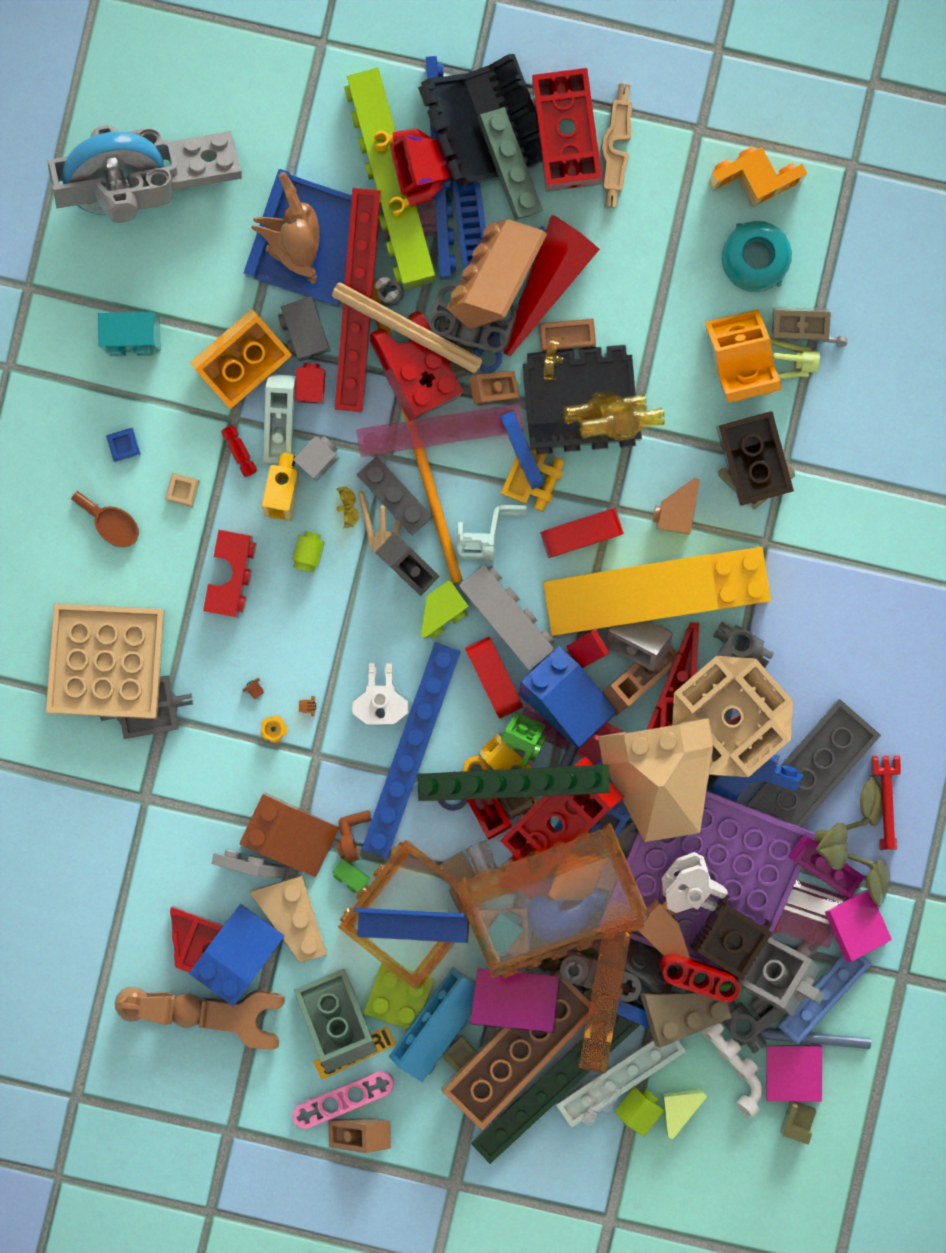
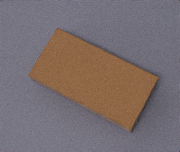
M594 319L539 323L541 352L596 347Z

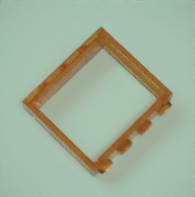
M405 840L392 849L390 853L392 858L386 865L383 863L378 867L373 875L375 880L370 886L365 885L356 897L358 902L354 907H348L343 912L344 915L340 919L342 922L338 928L412 988L420 989L455 943L437 942L414 973H411L372 940L357 937L358 929L354 926L358 923L359 913L354 912V909L369 908L410 854L414 855L469 899V902L460 912L470 915L469 925L487 902L411 841Z

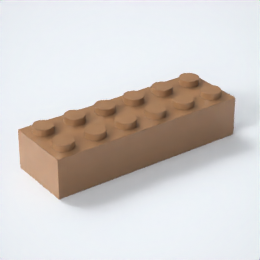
M555 969L550 976H557L559 971ZM560 979L554 1033L498 1028L441 1087L442 1092L483 1131L598 1009L572 983Z

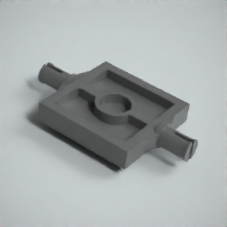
M170 676L160 677L157 719L100 717V719L105 721L117 718L122 727L124 739L178 730V707L193 705V700L182 701L193 698L192 693L175 696L172 691Z

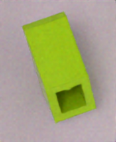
M450 580L427 595L421 635L424 639L429 636L433 640L445 631L443 625L452 620L455 624L468 615L465 609L469 606Z

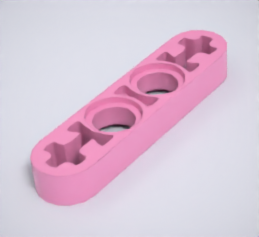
M376 1071L304 1101L294 1109L293 1121L299 1128H311L390 1094L393 1089V1077L387 1071ZM377 1077L389 1081L384 1091L380 1087L372 1089L373 1096L369 1097L368 1088L363 1083L368 1081L370 1087L377 1083ZM352 1087H359L363 1090L364 1097L362 1100L354 1102L348 1097V1091ZM332 1097L337 1100L339 1106L336 1111L327 1112L323 1108V1101L326 1098ZM313 1103H318L319 1112L323 1117L318 1118L317 1112L310 1116L309 1122L298 1118L301 1114V1109L304 1108L306 1112L315 1109Z

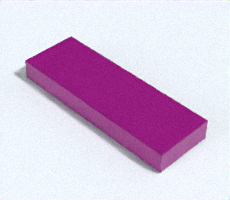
M804 834L789 855V858L850 899L865 876L846 863L840 870L832 869L826 859L816 851L819 844Z

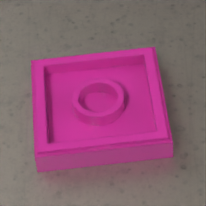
M868 890L825 911L846 963L852 962L892 940L879 908L873 902Z
M766 1045V1101L822 1102V1046Z

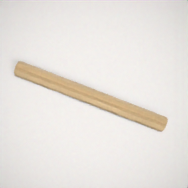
M338 283L332 292L333 298L473 373L479 370L483 361L480 357L342 283Z

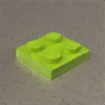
M382 961L363 1014L408 1030L425 1006L434 979Z

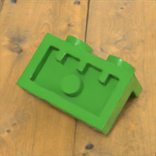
M515 712L501 741L505 742L511 749L526 752L521 766L526 767L529 760L535 762L546 740V736L542 735L546 725Z

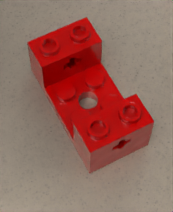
M580 68L532 75L534 105L537 111L546 192L600 185L602 175L588 69ZM564 120H570L574 123L575 130L571 134H563L559 130V124Z
M585 756L574 766H585L593 764ZM610 781L609 794L543 796L500 842L539 881L625 796ZM551 817H558L562 821L563 828L561 830H557L551 825Z

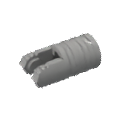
M383 277L376 282L377 295L382 302L395 306L403 300L404 289L399 283L397 284L396 280ZM388 286H390L393 289L397 288V290L388 293L386 297L384 296V294L387 293L385 289Z

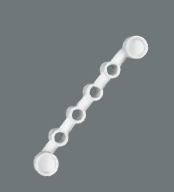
M720 1023L701 1030V1033L718 1048L719 1054L729 1061L735 1068L736 1073L750 1085V1096L743 1095L736 1102V1106L744 1115L753 1118L760 1110L757 1104L762 1095L761 1082L754 1074L758 1070V1066L751 1059L746 1057L742 1060L737 1053L741 1050L740 1045L731 1038L725 1041L720 1035L724 1030Z

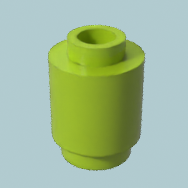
M305 531L304 536L298 535L292 557L294 568L314 573L315 567H319L325 541L320 540V534Z

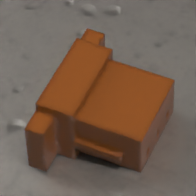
M259 677L254 681L251 680L242 689L243 692L247 690L254 699L264 693L258 683L260 681Z

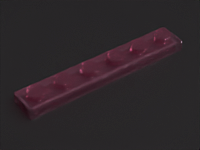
M508 405L356 429L360 457L507 435L500 416L511 411L514 412L523 432L520 405Z

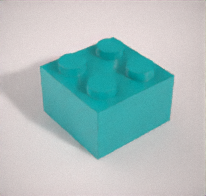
M154 312L98 313V347L112 357L126 356V352L131 351L137 353V356H153L154 351H161L160 318Z

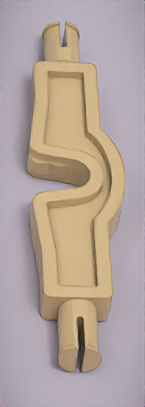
M624 83L619 84L618 98L612 104L610 127L602 141V156L606 162L603 189L607 190L605 207L608 208L611 205V197L613 198L612 208H617L618 192H621L623 189L624 174L629 158L627 152L618 151L613 148L614 142H627L631 138L632 102L628 101L630 85L625 84L623 94Z

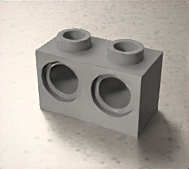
M315 435L293 460L315 481H318L339 459L335 454L338 448L325 436L320 440Z

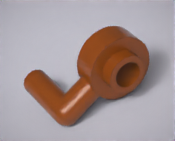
M369 810L342 817L338 821L341 842L337 843L340 858H346L348 863L359 860L358 849L350 826L371 821L372 818Z

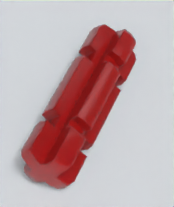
M233 425L224 428L221 434L224 440L228 441L229 444L227 445L236 463L240 464L243 476L249 477L255 474L257 468L253 461H250L251 457L241 438H238L239 434Z

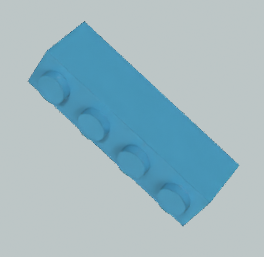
M454 967L451 968L389 1055V1058L398 1068L421 1082L425 1080L427 1075L432 1073L437 1061L450 1048L452 1040L465 1027L467 1019L472 1014L476 981Z

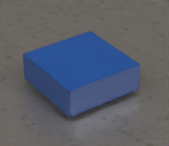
M133 428L106 435L114 462L141 454Z

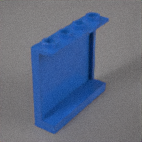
M278 169L262 217L284 219L285 210L290 206L279 175L285 172L297 190L296 194L299 201L309 204L314 209L318 218L320 239L317 257L313 265L316 271L315 275H317V278H315L317 282L312 284L307 280L306 276L292 272L281 261L273 258L269 252L265 251L269 243L258 232L243 273L246 277L305 297L312 296L314 300L339 308L341 301L333 298L332 292L338 283L345 285L352 195L290 175V172Z

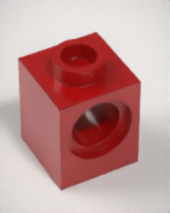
M303 363V368L297 367L295 401L297 403L324 404L325 369H320V364Z

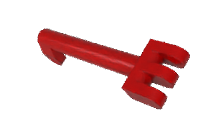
M900 755L893 757L894 767H890L889 756H883V767L878 765V756H872V776H881L884 838L879 840L880 850H897V838H895L892 775L901 774Z

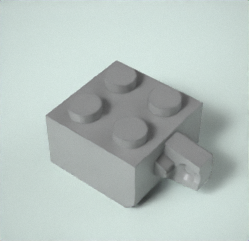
M771 937L759 956L755 957L756 960L750 966L747 975H744V980L739 978L737 981L747 992L791 1016L794 1015L799 1004L803 1003L805 998L820 1004L825 996L820 990L813 987L814 979L820 970L819 966L807 956Z

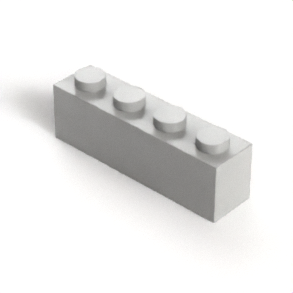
M483 565L463 581L459 587L527 669L531 670L555 650L552 647L555 641L545 629L542 632L537 629L534 623L538 620L528 608L522 611L516 602L520 599L510 587L506 590L499 583L502 577L493 566L487 568Z

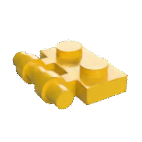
M531 450L539 471L547 475L544 482L545 485L542 486V489L536 488L532 490L516 456L501 494L523 504H526L529 496L533 495L537 497L533 508L544 512L547 503H551L554 496L551 493L557 479L560 480L563 472L561 470L565 461L555 457L550 467L543 464L547 454L537 455L536 450Z

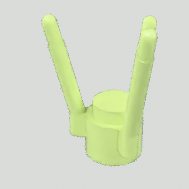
M770 337L772 344L797 351L795 355L773 354L775 359L794 361L795 369H799V371L778 374L780 380L794 377H809V373L818 372L820 362L819 351H812L811 347L799 346Z

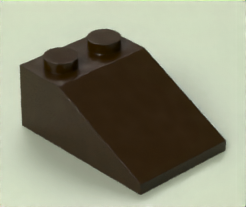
M772 411L716 426L740 506L794 491Z

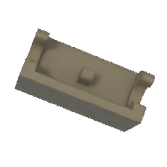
M773 307L772 315L774 322L772 333L774 338L829 340L831 312L828 309Z

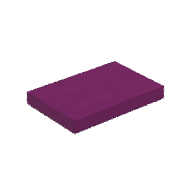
M477 968L470 1023L480 1026L554 1033L561 978L550 975Z

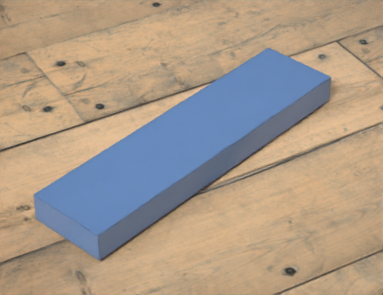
M842 954L813 986L825 995L820 1004L805 998L803 1003L799 1004L794 1015L787 1014L777 1027L799 1045L872 963L865 956L846 963Z

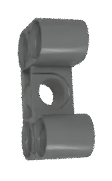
M450 284L443 286L438 292L429 325L432 332L446 340L468 348L480 349L493 354L503 353L509 345L517 319L515 307L511 305V316L506 321L497 320L468 329L447 309L448 305L444 303L445 294L453 291L457 286ZM440 318H448L450 320V327L445 332H439L436 329V323ZM495 333L503 336V343L497 348L489 346L488 343L489 337Z

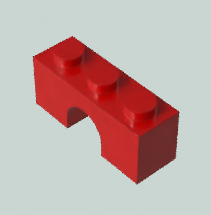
M218 530L213 557L227 560L232 566L233 574L230 581L224 585L208 584L203 611L238 617L239 612L244 613L246 597L242 596L244 585L249 586L252 570L247 568L249 558L254 559L257 543L253 542V536Z

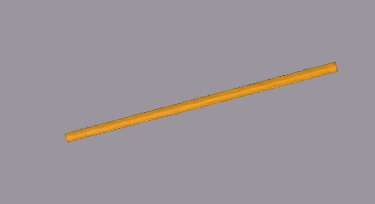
M374 277L372 300L382 305V301L377 295ZM376 321L378 329L386 330L391 336L389 327ZM402 409L452 584L463 581L417 421L415 419L409 422Z

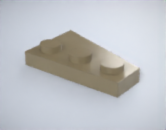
M695 992L640 994L654 1044L659 1048L732 1018L727 1002Z

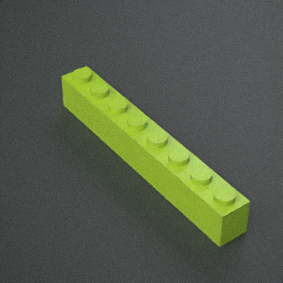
M379 68L348 75L349 85L344 86L347 101H353L356 111L351 112L354 127H360L363 136L359 137L358 141L361 153H367L370 162L365 163L369 180L375 179L377 187L372 190H381L380 204L384 214L379 215L382 230H388L391 240L386 241L389 256H395L398 266L393 267L397 284L402 282L404 290L437 282L417 207L411 208L409 205L405 207L401 215L393 216L392 212L400 210L401 205L399 203L388 205L393 197L404 199L407 196L401 195L390 144L384 152L375 150L376 144L385 142L383 139L374 140L376 132L381 130L387 132L388 135H393V132L396 131Z

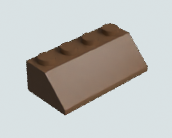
M509 219L489 224L483 232V239L472 253L473 258L470 264L462 272V279L459 285L451 293V300L447 309L468 329L504 319L547 235L545 231Z

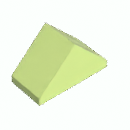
M702 1089L663 1093L666 1131L668 1137L672 1140L707 1098L706 1093Z

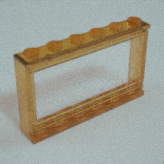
M611 823L605 824L601 830L590 834L589 832H584L572 841L555 843L550 849L540 853L538 851L531 852L524 859L513 862V860L507 861L499 868L489 872L487 869L483 870L473 878L465 880V877L460 878L453 885L454 891L458 894L491 971L490 975L492 978L499 975L502 978L510 977L518 972L517 969L524 966L527 969H532L542 964L543 959L549 957L552 960H557L568 954L567 951L577 948L578 951L587 949L593 945V941L601 938L603 942L612 940L619 935L618 932L626 929L629 933L637 931L644 927L643 923L650 916Z

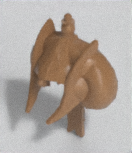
M282 172L279 178L290 206L285 210L284 219L271 217L253 218L254 222L263 224L266 227L252 225L251 228L261 234L269 243L266 247V252H269L276 260L281 261L292 272L306 276L308 281L315 284L317 282L315 279L317 275H315L316 271L313 265L317 257L320 239L318 218L314 209L309 204L299 201L296 188L287 174Z

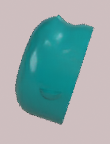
M765 221L736 224V229L729 235L722 250V265L726 276L734 285L749 292L766 291L774 286L780 287L783 282L782 279L788 272L792 261V250L787 236L780 228ZM760 244L768 250L770 260L765 267L753 268L746 263L744 251L749 245Z

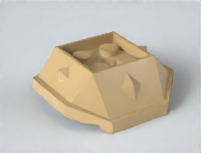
M715 656L674 692L672 725L709 718L713 740L709 775L749 777L791 741L793 700L757 659ZM730 709H736L741 714L739 723L735 725L728 724L724 719L725 713Z

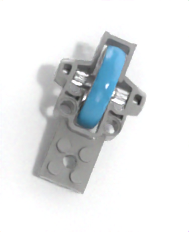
M106 125L94 129L91 137L76 146L68 157L47 160L50 181L53 184L56 209L78 206L93 214L107 215L110 220L116 223L132 220L137 215V210L168 204L173 199V190L242 179L231 131L167 141L162 140L160 133L152 128L119 132L115 127ZM207 157L215 158L211 162H206L203 159ZM163 160H169L170 166L164 167Z

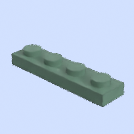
M505 107L480 114L477 120L515 221L540 213L543 209Z

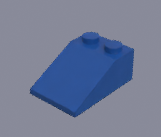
M560 647L555 649L520 684L519 696L577 749H580L617 713L583 668Z
M240 903L189 974L230 1005L234 1006L285 935Z

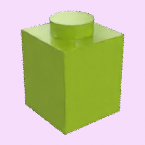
M634 1086L614 1113L627 1126L645 1137L664 1110L657 1104L659 1098L648 1089L642 1092Z

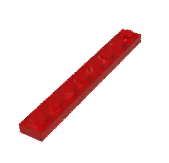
M352 188L345 285L372 299L381 190ZM343 303L335 410L363 412L371 317Z

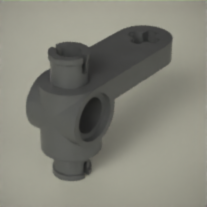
M724 622L720 623L718 628L724 634L716 630L713 637L724 642L716 656L731 657V655L740 658L757 659L764 668L767 666L769 661L764 659L763 656L771 659L774 652L763 647L765 641L737 624L734 628H731L724 624ZM739 635L745 636L748 640V647L744 651H738L734 647V639Z
M568 949L557 975L569 983L586 986L625 1002L637 999L642 988L641 981L636 975ZM627 980L633 981L632 986L636 990L634 992L629 991L628 995L623 994V988L620 987V983H626Z
M732 1001L727 1002L732 1018L723 1021V1024L741 1046L747 1044L751 1052L756 1053L759 1049L755 1042L761 1048L767 1044L759 1033L783 1016L785 1012L771 1005L763 1014H759L754 1018L742 1002L736 1004ZM746 1019L750 1021V1028L747 1032L740 1033L736 1031V1024L739 1020Z

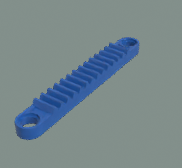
M452 180L464 270L470 264L473 258L472 253L483 239V232L486 228L480 183L459 186L458 181L453 182ZM499 333L492 334L489 337V346L493 348L501 346ZM473 349L474 355L480 358L486 352L480 349ZM502 353L495 354L497 360L493 366L489 367L481 364L479 370L485 373L495 372L502 364Z

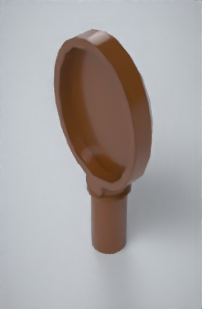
M79 491L74 493L71 500L86 510L89 515L95 517V527L104 540L114 546L124 548L136 543L139 529L135 520L127 512L111 506L101 509L98 507V504L93 503Z

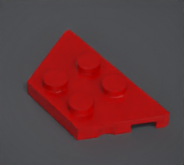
M171 906L170 916L173 931L175 967L190 972L224 925Z

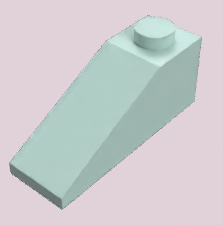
M270 374L268 376L265 387L263 462L279 463L281 453L292 454L296 376Z

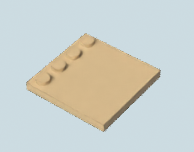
M54 604L46 713L157 719L165 610Z

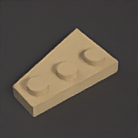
M303 875L250 891V894L273 926L285 935L283 940L300 963L327 954Z

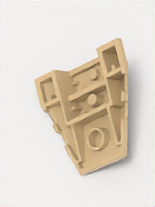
M709 718L630 733L621 732L598 736L603 765H609V777L614 786L625 796L622 801L644 842L700 833L713 751Z

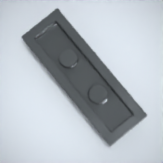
M377 456L356 474L412 536L433 518Z

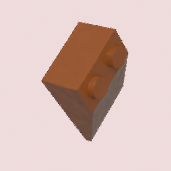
M265 792L262 794L239 844L263 856L316 877L339 827Z

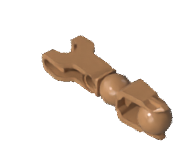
M127 987L118 993L114 1003L117 1014L123 1020L129 1022L145 1019L168 1025L173 1021L182 1028H192L199 1024L200 1028L234 1032L249 1048L274 1050L279 1047V1038L274 1033L261 1030L256 1023V1018L265 1009L281 1008L284 1005L285 997L280 993L255 990L232 1006L223 999L203 998L201 1000L196 995L190 993L175 997V994L171 992L145 993L140 988Z

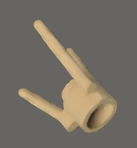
M360 491L359 498L368 534V546H372V553L376 554L375 552L391 536V531H386L385 506H380V531H375L374 537L363 491ZM396 519L393 533L399 537L401 523Z

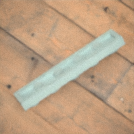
M652 1039L557 1102L556 1106L572 1128L684 1054L686 1050L679 1040L659 1048L655 1046Z

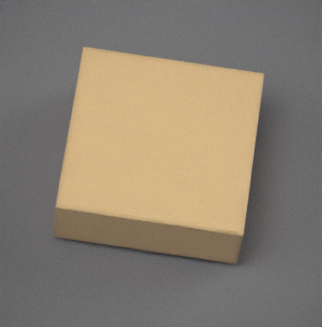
M172 473L165 500L193 507L200 480Z

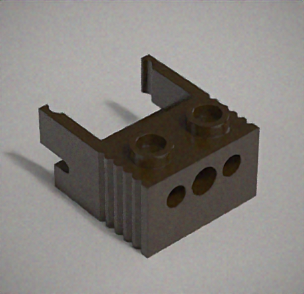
M726 895L724 899L719 898L717 902L718 907L711 911L705 921V925L702 926V930L696 935V939L693 940L694 943H691L690 947L741 980H744V975H747V971L750 970V966L756 960L755 957L759 956L772 935L769 929L773 923L765 919V923L759 925L727 905V899L730 896Z

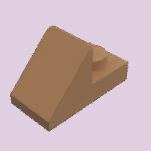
M515 371L477 374L469 377L474 404L482 406L520 398Z

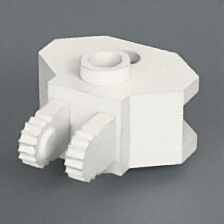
M369 663V685L366 686V692L352 702V714L365 724H395L409 713V702L395 691L392 663H386V685H375L377 668L375 663ZM382 708L385 711L383 718L377 716V709Z
M695 852L677 858L662 877L663 896L666 897L667 909L675 913L690 908L698 910L700 906L714 911L718 904L709 895L712 894L724 899L728 894L727 889L723 885L710 879L704 857ZM681 871L677 877L674 876L675 872Z

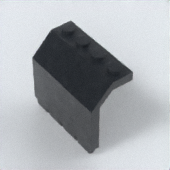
M508 54L488 66L469 73L428 78L421 82L422 86L418 87L424 106H430L431 108L427 111L434 132H440V135L436 138L444 159H450V162L446 164L453 182L458 181L459 186L499 180L477 117L480 114L505 107L527 169L543 162L537 112L515 54Z
M626 345L606 346L607 357H602L601 347L580 348V359L574 358V349L552 351V362H547L546 352L527 353L528 364H523L530 450H536L537 455L552 454L553 448H564V452L581 451L580 446L592 445V450L608 449V444L619 443L620 448L636 446V441H641L642 434L637 415L632 354L627 355Z

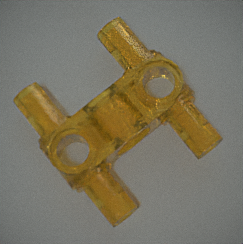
M600 392L593 394L592 398L587 400L585 404L563 407V412L566 413L563 414L566 424L580 421L579 426L583 427L580 428L582 438L606 434V436L614 440H627L634 438L636 433L641 431V428L663 426L665 424V420L661 419L665 417L661 407L647 410V406L643 405L647 403L644 394L621 398V396L613 392Z

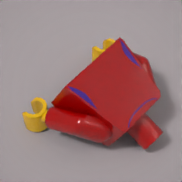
M415 128L395 131L393 135H388L387 132L380 130L374 135V140L383 139L385 141L375 145L376 151L384 152L390 144L401 195L407 196L404 199L393 197L389 201L388 205L393 203L401 205L400 210L392 212L393 216L401 215L405 207L409 205L412 208L431 200L442 189V183L450 179V172L446 164L450 162V159H444L438 140L431 139V137Z

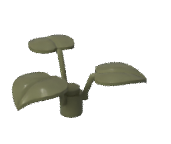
M870 775V779L866 782L860 796V810L864 818L859 822L848 825L836 823L830 830L818 829L815 832L816 836L813 841L819 844L816 851L826 859L834 870L842 869L847 858L867 865L871 870L867 875L869 894L875 905L881 906L890 885L888 864L883 859H878L874 864L872 861L848 853L847 830L867 825L868 822L871 826H876L883 815L882 788L877 779Z

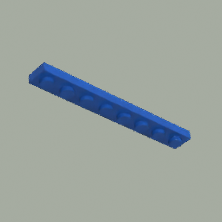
M437 56L426 57L427 79L444 76L443 64H437ZM430 122L431 139L437 140L436 137L440 135V132L435 133ZM448 179L442 183V189L435 195L440 280H451V272H456L455 256H450L449 245H454L453 228H448L447 218L453 217L452 201H446V190H451V182Z
M437 642L434 643L362 850L384 858L389 856L461 652L459 650Z

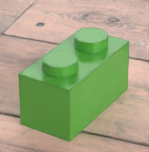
M342 858L332 871L334 873L333 877L339 882L344 881L347 883V888L353 893L356 891L360 893L370 880L366 874L350 862L348 863L345 858Z

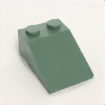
M345 969L294 989L319 1059L326 1072L378 1052Z

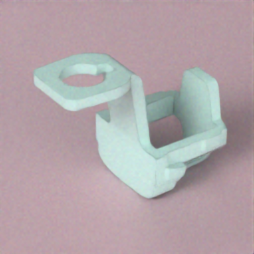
M497 506L494 509L489 534L464 533L463 522H458L457 552L459 557L495 561V537L499 516H527V506ZM463 550H480L482 553H463Z

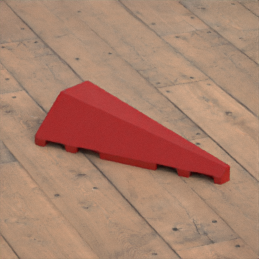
M551 215L546 230L547 235L538 251L535 262L532 264L516 311L517 319L509 345L504 351L507 356H511L600 250L582 233L555 215Z
M689 623L646 730L672 726L674 692L693 677L697 671L699 623Z

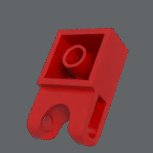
M415 311L408 316L407 319L432 332L422 312ZM384 329L371 332V345L409 422L456 400L464 393L445 357L411 339L408 343L403 344L395 342ZM423 378L428 382V385L422 386L419 381Z

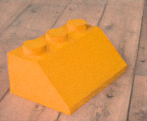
M251 308L196 356L190 364L229 409H232L287 361L292 354Z

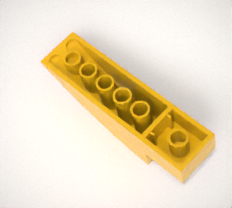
M763 547L712 555L707 554L543 582L551 636L771 601Z

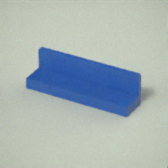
M370 908L354 909V912L359 913L357 937L468 943L470 915Z

